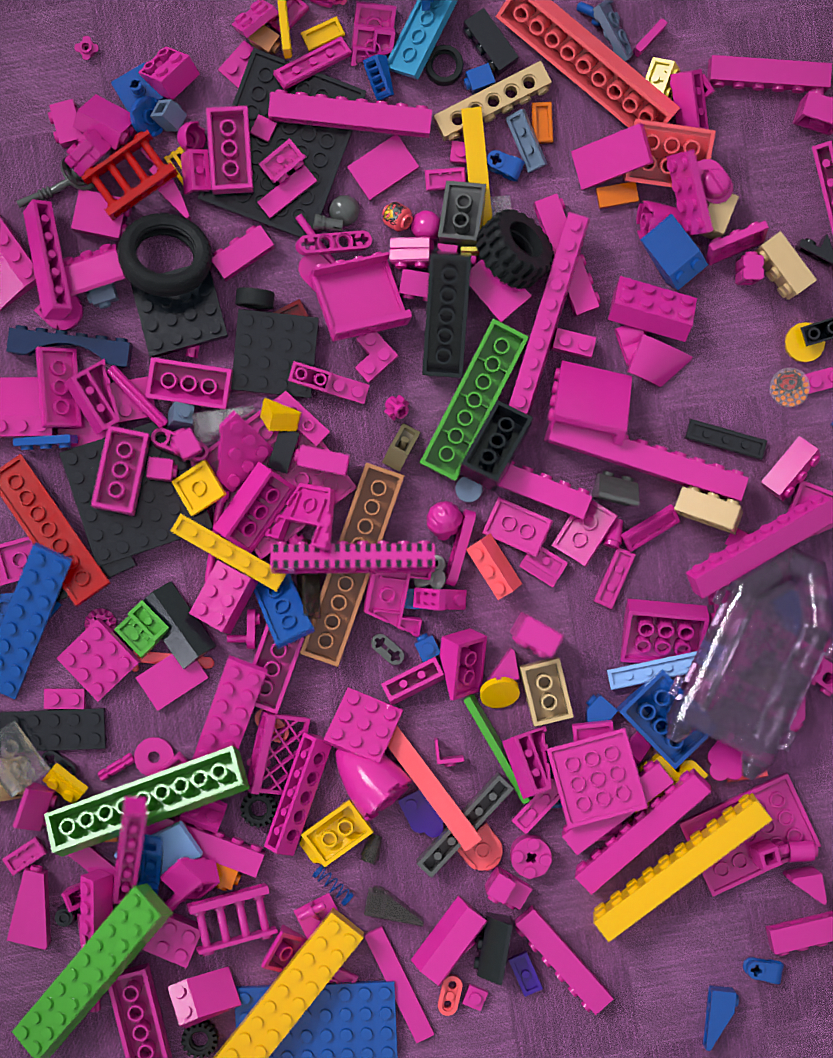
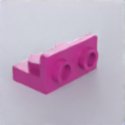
M218 800L182 813L179 820L217 834L228 804Z

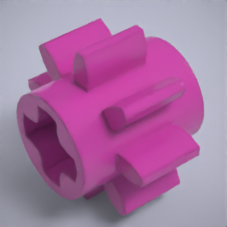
M400 394L397 398L391 396L385 402L386 409L384 412L394 421L396 418L402 419L408 414L409 408L407 406L409 402Z

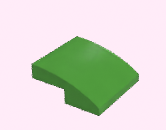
M141 600L127 613L129 616L114 630L143 659L170 628Z

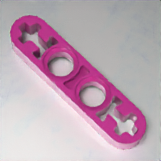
M363 230L304 235L297 240L295 248L299 254L304 256L362 251L371 245L372 237L369 232ZM340 237L347 239V247H342L339 244ZM360 237L366 240L364 244L362 242H355L353 244V241L358 240ZM321 239H326L329 242L328 249L320 246ZM305 241L306 244L314 243V246H310L306 250L301 244Z
M465 509L462 513L463 520L456 533L445 571V584L453 587L458 581L476 518V512Z

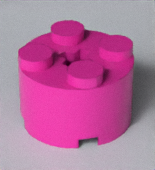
M524 834L516 838L512 843L510 859L518 874L532 879L546 873L551 865L552 856L543 838L533 834ZM529 852L534 855L533 859L528 858L527 854Z

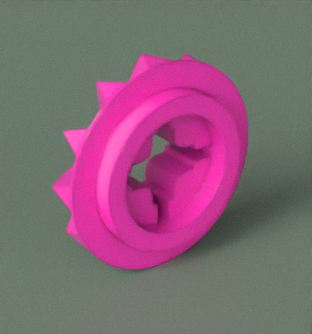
M95 609L86 616L85 630L100 617L102 621L107 619L105 624L115 632L114 629L117 627L116 618L109 610Z

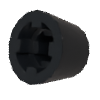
M64 903L57 908L55 921L61 927L69 926L77 920L78 911L76 909L68 912Z

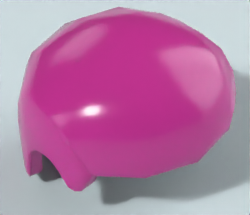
M198 121L184 123L178 130L177 141L185 151L188 149H202L205 145V129L198 125Z
M423 210L414 215L411 231L415 237H430L434 241L438 238L440 218L432 211Z

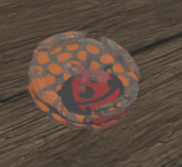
M788 367L774 374L770 381L769 390L771 397L776 403L783 407H794L806 400L809 395L810 383L804 372L797 368Z

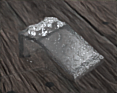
M254 406L194 413L192 416L195 438L203 443L215 442V438H220L219 424L233 410L244 420L256 414L257 410Z
M15 721L0 730V784L9 796L13 798L51 770Z

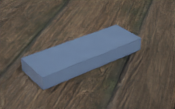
M520 109L506 117L505 119L521 157L525 162L528 173H532L547 165L525 109Z

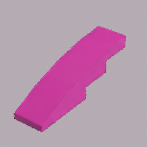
M142 148L140 150L142 154L153 164L149 169L153 175L157 172V167ZM171 179L161 186L158 191L184 218L191 220L186 203L174 180Z

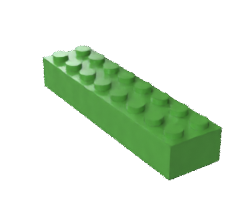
M495 319L492 320L419 464L454 482L456 481L461 462L495 405L529 338L528 336Z

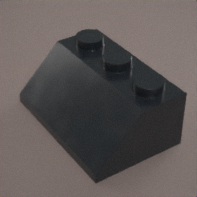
M486 912L485 919L488 922L482 929V937H478L477 949L480 951L479 957L474 959L473 969H476L478 977L497 985H502L513 924L508 915Z

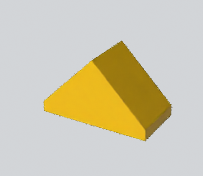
M264 398L260 418L269 431H296L298 429L301 416L300 411Z

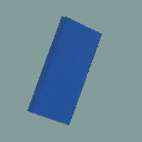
M286 574L277 592L258 582L254 593L278 649L315 632L291 574Z

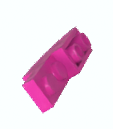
M293 361L288 381L360 404L365 403L370 386L369 384Z

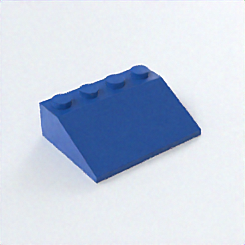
M663 669L630 694L616 708L674 769L684 762L719 728Z

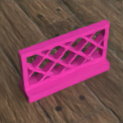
M266 710L261 711L247 776L250 787L248 791L251 794L267 793L282 795L283 790L279 784L286 780L290 771H286L283 765L291 759L294 761L297 750L291 753L288 745L294 740H297L300 744L303 732L308 733L310 718L275 714ZM276 719H283L287 725L277 731L275 728ZM298 721L304 722L302 730L295 733L291 726ZM287 729H290L294 736L284 742L280 735ZM278 737L282 745L273 751L270 747L271 741ZM285 748L289 756L280 762L276 754ZM274 756L278 764L268 770L266 767L267 761ZM281 767L285 775L276 781L272 773ZM270 776L274 783L268 788H263V780Z

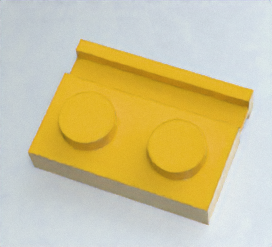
M58 763L52 767L42 780L49 788L58 792L66 801L72 804L76 803L88 789L84 783Z

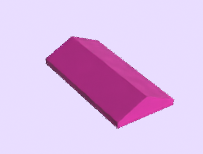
M458 896L414 954L411 961L422 974L440 986L488 921L464 899Z

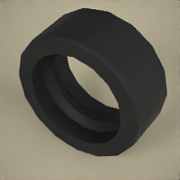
M436 46L425 65L426 74L436 85H452L462 75L463 58L460 52L453 46ZM441 54L450 55L456 62V70L448 77H440L433 70V61Z
M240 287L236 291L235 304L245 308L270 310L274 306L275 293L260 288Z

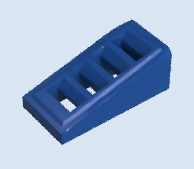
M376 54L363 60L377 101L393 96L394 91L387 56Z

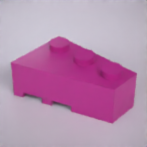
M105 359L70 377L65 382V385L96 435L107 430L108 426H114L120 421L115 399L110 388V379L107 377L105 369Z
M546 726L502 741L523 799L551 789L550 766L547 763L546 756L548 744H545L544 733L547 732Z

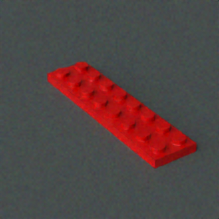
M19 454L0 467V496L33 544L35 542L73 559L62 587L75 606L78 607L111 584L23 455Z

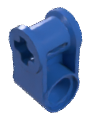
M498 150L491 151L486 157L489 171L501 175L508 180L518 181L525 164L522 159ZM493 157L497 158L496 165L492 164Z
M754 957L746 958L743 962L744 972L752 979L781 984L784 963Z

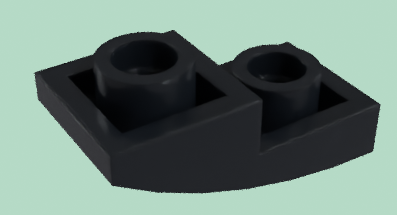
M279 431L268 468L288 473L300 432Z

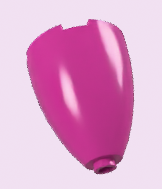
M338 748L335 752L342 783L351 801L366 821L376 818L379 815V810L381 812L390 807L409 788L407 784L413 782L398 765L385 755L380 763Z

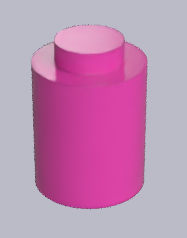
M813 841L787 842L790 852L787 853L789 862L815 861V857H818V847L816 844L814 845Z

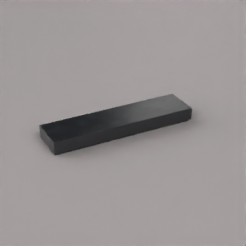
M694 419L689 420L685 439L762 460L767 440Z

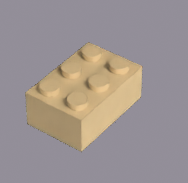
M781 231L755 250V252H758V255L764 256L763 267L767 271L765 274L771 282H775L778 286L777 290L783 298L791 299L816 281V278Z
M690 485L688 488L682 487L674 508L680 516L734 535L744 513L739 502L731 499L723 501L717 494L708 492L706 495L700 492L699 488Z
M553 657L519 666L534 727L574 717L560 658Z

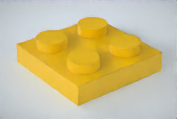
M203 460L171 481L191 516H195L227 495L207 460Z

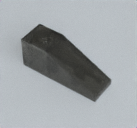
M374 885L373 888H368L364 915L418 926L424 925V918L391 892L385 890L384 887Z

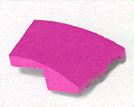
M356 1L351 66H356L358 63L376 54L386 55L391 53L395 40L396 6Z
M642 334L627 372L643 378V381L662 387L689 363L693 357L668 344Z

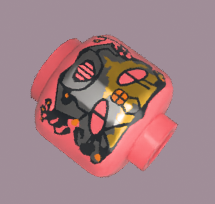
M392 202L386 205L382 212L384 224L398 232L408 229L413 220L411 210L399 202Z

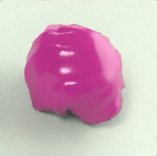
M449 501L434 504L430 507L426 516L427 528L437 536L438 540L446 541L451 535H455L463 520V514L457 505Z

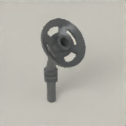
M64 157L60 167L65 179L51 187L46 186V189L44 187L42 190L38 189L36 193L17 200V204L21 208L29 205L32 199L44 201V198L49 199V196L52 198L53 194L70 185L83 191H89L95 185L93 182L87 185L76 172L71 170L73 168H70L64 162L66 158Z

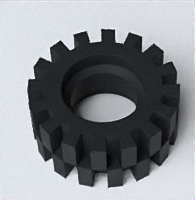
M249 792L243 799L240 807L241 816L245 819L246 824L249 823L250 826H256V828H260V826L265 827L267 824H270L274 819L278 806L275 797L267 793L251 794ZM256 801L264 802L267 807L266 813L262 816L253 814L251 810L252 804Z
M210 1020L185 1028L181 1037V1046H184L183 1050L188 1052L187 1055L189 1057L190 1055H194L193 1058L208 1057L211 1052L215 1051L219 1040L218 1029H215L214 1023L210 1024ZM204 1032L208 1038L207 1043L202 1046L196 1045L192 1039L193 1034Z

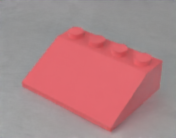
M635 119L634 125L638 123H643L654 163L624 174L623 180L672 187V179L667 168L666 156L694 149L697 162L703 159H711L716 130Z

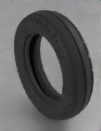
M154 213L138 218L126 228L118 244V261L126 278L140 290L156 296L173 297L194 290L204 281L211 267L212 251L204 232L190 220L175 214ZM165 235L183 241L190 248L194 259L191 265L182 272L161 274L146 268L138 259L136 250L147 238Z

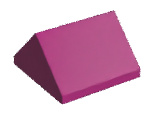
M807 866L784 870L782 874L792 883L823 905L827 903L823 876L816 868Z
M282 924L263 958L261 967L281 973L306 942L307 937Z

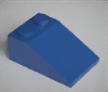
M672 214L667 216L640 239L665 283L676 290L682 288L708 266L700 249Z

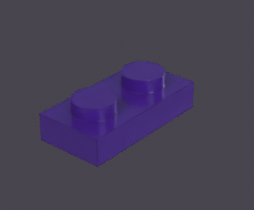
M527 951L508 958L525 997L543 989Z

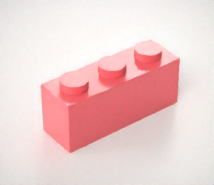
M491 533L466 549L498 600L522 585L521 580Z

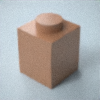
M265 25L248 38L250 44L256 49L271 55L273 53L276 54L281 47L280 35Z

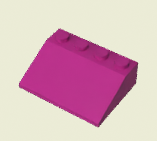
M0 215L1 311L34 288L37 283L32 258Z
M38 377L0 378V438L57 435V428H41Z
M627 598L620 662L643 663L703 650L710 619L707 606Z

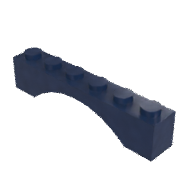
M16 325V328H9L6 352L10 354L32 356L36 353L37 347L73 345L92 351L102 360L105 359V363L109 366L115 365L116 367L130 369L133 345L128 343V339L116 338L113 341L108 340L107 336L96 335V338H89L88 334L76 333L73 336L68 335L67 331L56 330V333H49L48 329L36 328L33 331L28 330L27 326Z

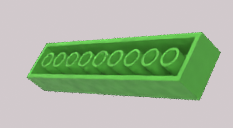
M230 746L44 814L52 852L63 857L118 837L120 835L124 797H146V827L250 789L240 751L234 746Z
M148 884L136 885L131 889L12 1031L33 1058H50L173 914Z

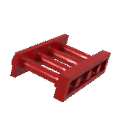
M148 130L137 133L131 142L97 166L88 168L84 175L81 176L87 185L93 182L108 203L107 208L104 210L112 221L178 175L172 163L164 164L149 144L153 137ZM141 147L157 167V172L152 176H147L132 155ZM124 159L127 160L141 180V184L135 188L130 187L116 167ZM107 171H110L124 191V196L118 200L113 198L99 178Z

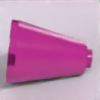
M652 201L640 203L636 216V224H640V230H637L639 238L644 237L670 214L681 225L682 220L677 207Z

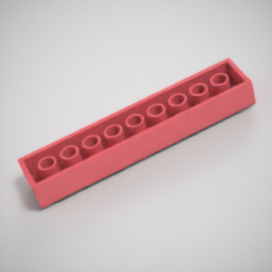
M506 0L495 16L628 128L634 126L635 119L669 123L680 109L677 104L552 0Z

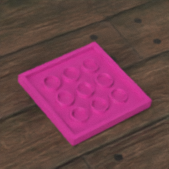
M626 728L547 749L568 829L648 808Z

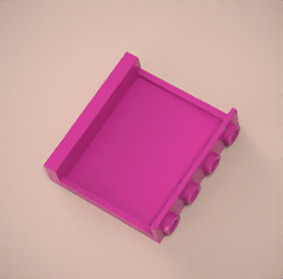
M376 252L366 257L357 256L347 261L338 260L328 265L322 263L313 268L310 278L333 342L408 325L412 314L410 309L405 310L387 261L390 255L389 252Z
M562 360L560 368L556 367L553 378L557 381H554L552 386V393H555V395L552 394L550 406L553 408H550L547 419L551 421L550 429L553 430L555 421L613 433L615 434L614 444L622 445L627 432L632 376Z

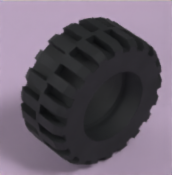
M506 209L496 213L478 231L476 240L477 251L480 252L479 257L484 261V266L492 272L491 274L495 278L500 279L501 283L508 284L509 287L517 289L530 288L542 278L553 265L554 252L552 251V244L548 241L547 234H544L540 225H537L532 218H528L525 213H519L518 210Z

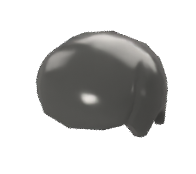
M340 195L332 201L329 214L333 219H342V226H349L357 220L360 206L356 199L350 195Z

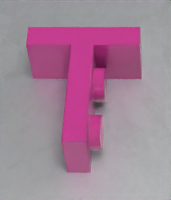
M414 587L413 608L466 610L467 590Z

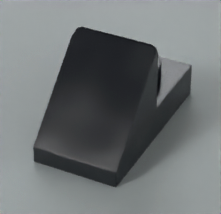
M828 234L822 237L818 246H816V242L808 238H802L797 242L795 250L828 267L833 265V248Z

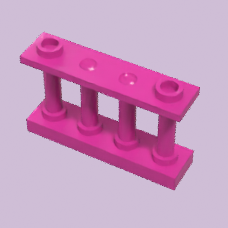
M261 883L187 903L190 915L194 914L197 917L202 945L196 947L198 954L209 956L214 954L215 950L258 938L262 940L270 939L273 937V934L278 933L274 925L269 927L263 898H265L266 894H270L268 885ZM251 898L256 902L261 929L252 932L249 931L244 908L245 900ZM229 904L236 906L242 933L234 937L229 935L224 911L225 905ZM210 909H214L217 913L222 940L210 943L204 915Z

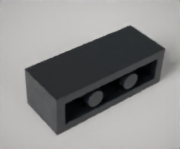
M484 8L464 21L463 33L468 40H473L475 50L480 56L483 55L487 60L486 64L489 63L492 73L495 71L497 76H499L518 62L519 56Z

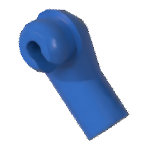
M579 2L576 8L577 11L592 17L591 23L595 26H600L601 24L594 18V7L584 2Z

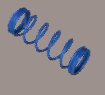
M321 865L313 873L312 877L316 878L323 869L324 871L318 879V882L322 880L325 876L330 874L327 882L323 887H326L329 883L336 879V882L329 893H331L337 887L342 885L335 899L348 890L347 895L341 902V904L345 906L353 898L354 893H349V889H346L343 892H341V890L343 889V884H339L335 887L338 881L337 878H334L330 882H328L331 878L332 873L330 872L323 876L326 867Z

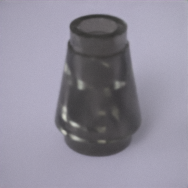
M370 835L360 854L362 855L360 860L376 865L380 857L381 836Z

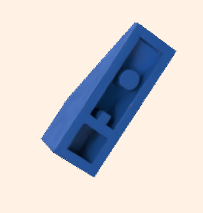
M709 985L703 1046L706 1051H711L734 1015L735 1007H738L739 996L732 987Z

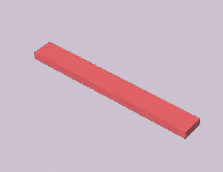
M397 725L388 748L467 852L482 840L481 836Z

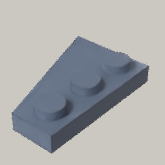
M603 0L593 8L594 18L601 24L606 40L610 41L613 46V52L626 61L634 53L625 31L619 28L620 17L618 12L614 13L611 7L613 0Z

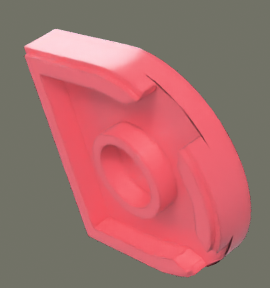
M484 823L476 830L482 840L467 852L462 846L457 850L471 868L480 871H488L495 868L501 861L503 854L500 839L490 826Z

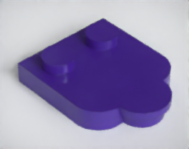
M420 789L398 799L413 831L417 833L425 832L427 836L432 838L438 837L443 832V820Z

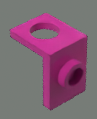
M434 738L437 764H444L445 767L456 766V762H464L463 755L439 757L438 739Z

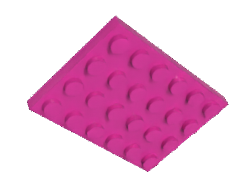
M788 773L781 774L678 823L686 842H688L690 836L695 831L700 830L701 832L707 827L706 824L711 819L716 818L717 820L723 815L722 812L727 807H734L739 803L738 800L743 795H750L751 793L754 794L772 819L701 873L713 897L767 872L761 870L753 863L749 848L752 844L768 839L774 844L779 841H784V844L795 841H813L817 847L821 846ZM787 854L780 855L782 864L788 862Z

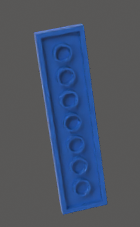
M36 542L31 548L0 627V693L12 699L18 697L73 561L72 558Z

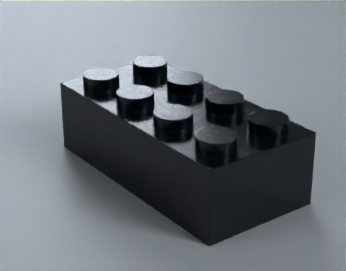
M497 400L461 462L459 475L495 492L527 436L533 417Z

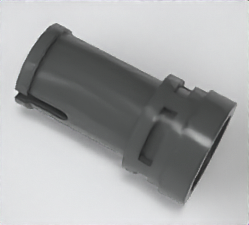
M315 213L313 230L342 231V219L327 218L324 215Z

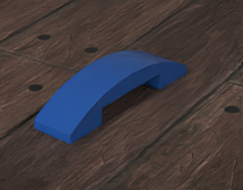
M144 834L138 885L148 884L158 895L163 864L162 837Z

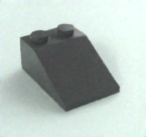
M446 181L438 233L439 243L457 245L459 248L477 246L478 231L483 227L486 184Z
M608 471L597 474L591 495L593 498L628 507L639 505L638 483L633 482L634 478L622 476V479L614 477L615 473Z

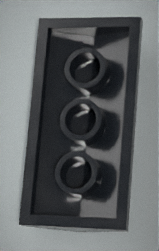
M172 581L154 590L143 600L170 628L162 640L183 669L217 646L198 618L189 614L191 608Z

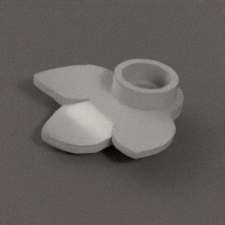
M435 555V561L438 562V566L435 568V572H432L431 580L414 578L415 587L423 588L430 584L433 589L443 588L446 582L444 573L446 562L443 557Z

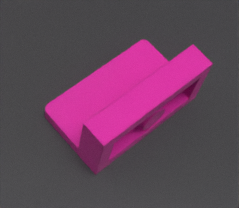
M188 149L181 154L184 194L189 195L193 191L209 192L211 190L208 150Z

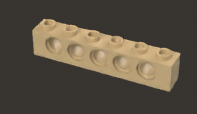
M539 61L433 115V121L443 141L448 139L453 141L460 137V133L463 132L462 124L455 125L452 122V119L455 117L462 119L461 109L481 107L483 121L488 123L496 118L495 115L501 112L506 114L513 110L514 105L518 103L523 105L529 102L532 96L545 94L549 91L548 88H550L552 81L542 62ZM526 81H530L533 83L534 87L528 89L523 85V83ZM512 90L516 93V96L509 98L505 92ZM490 99H495L498 102V105L496 107H491L488 104V101Z

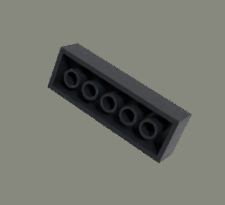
M433 250L430 252L422 375L462 378L471 253Z

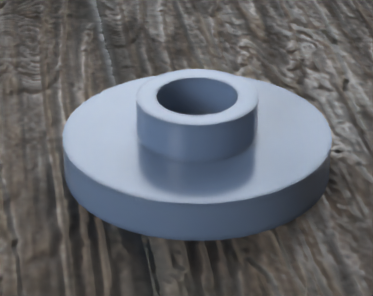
M462 477L458 480L455 491L460 500L473 502L480 497L482 485Z

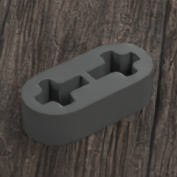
M381 633L373 636L371 645L385 660L392 665H398L403 661V650L390 638ZM383 637L385 639L384 644L388 648L384 649L382 646L376 647L375 645L377 642L375 641V639H381ZM391 649L393 652L399 651L400 659L392 661L390 659L392 655L388 650Z

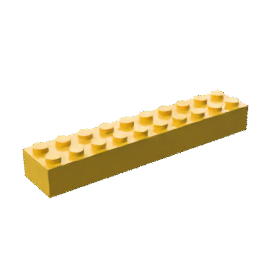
M753 793L743 795L738 800L739 803L737 805L727 807L722 812L723 815L717 820L716 818L711 819L706 824L707 827L701 832L700 830L695 831L690 836L688 842L678 844L674 848L673 853L669 856L667 854L662 856L658 860L657 865L653 868L651 866L646 868L642 872L641 877L637 880L633 878L626 884L624 890L621 892L617 890L610 896L611 899L605 904L601 902L594 908V924L608 942L772 820Z
M332 908L213 1058H268L362 941L364 932L335 908Z

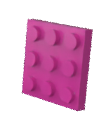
M100 617L56 658L97 702L141 662Z
M348 687L323 742L348 753L380 763L403 714V710Z

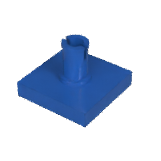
M145 62L111 82L128 112L131 111V106L135 100L140 97L151 96L159 100L166 99L138 73L144 67Z

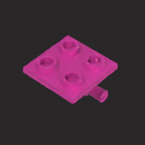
M330 893L294 910L307 939L332 908L339 912Z

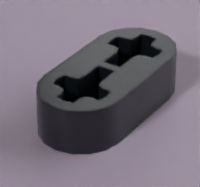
M46 751L42 755V765L48 770H51L56 764L54 762L48 763L49 759L47 756L53 754L55 756L54 760L60 766L62 765L65 768L70 766L72 775L75 776L77 774L78 768L76 764L58 751Z

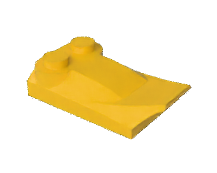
M349 799L303 832L299 845L313 863H319L326 867L371 835L374 830L369 821L364 819L351 799Z

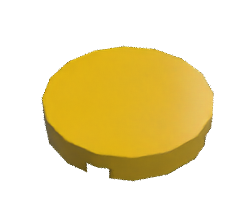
M798 323L790 328L785 336V350L795 361H813L824 350L825 341L807 347L805 345L800 327L812 323Z
M501 677L502 679L496 680V678L490 679L481 686L480 699L484 705L491 708L509 706L519 698L520 690L518 683L508 677Z

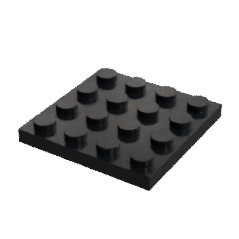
M189 266L164 272L161 274L179 273L187 269ZM209 270L208 275L197 288L186 294L173 297L152 295L140 290L131 283L150 358L228 337L211 270Z
M238 309L231 389L279 395L287 391L291 396L311 398L312 389L290 382L288 378L293 361L314 367L319 317Z

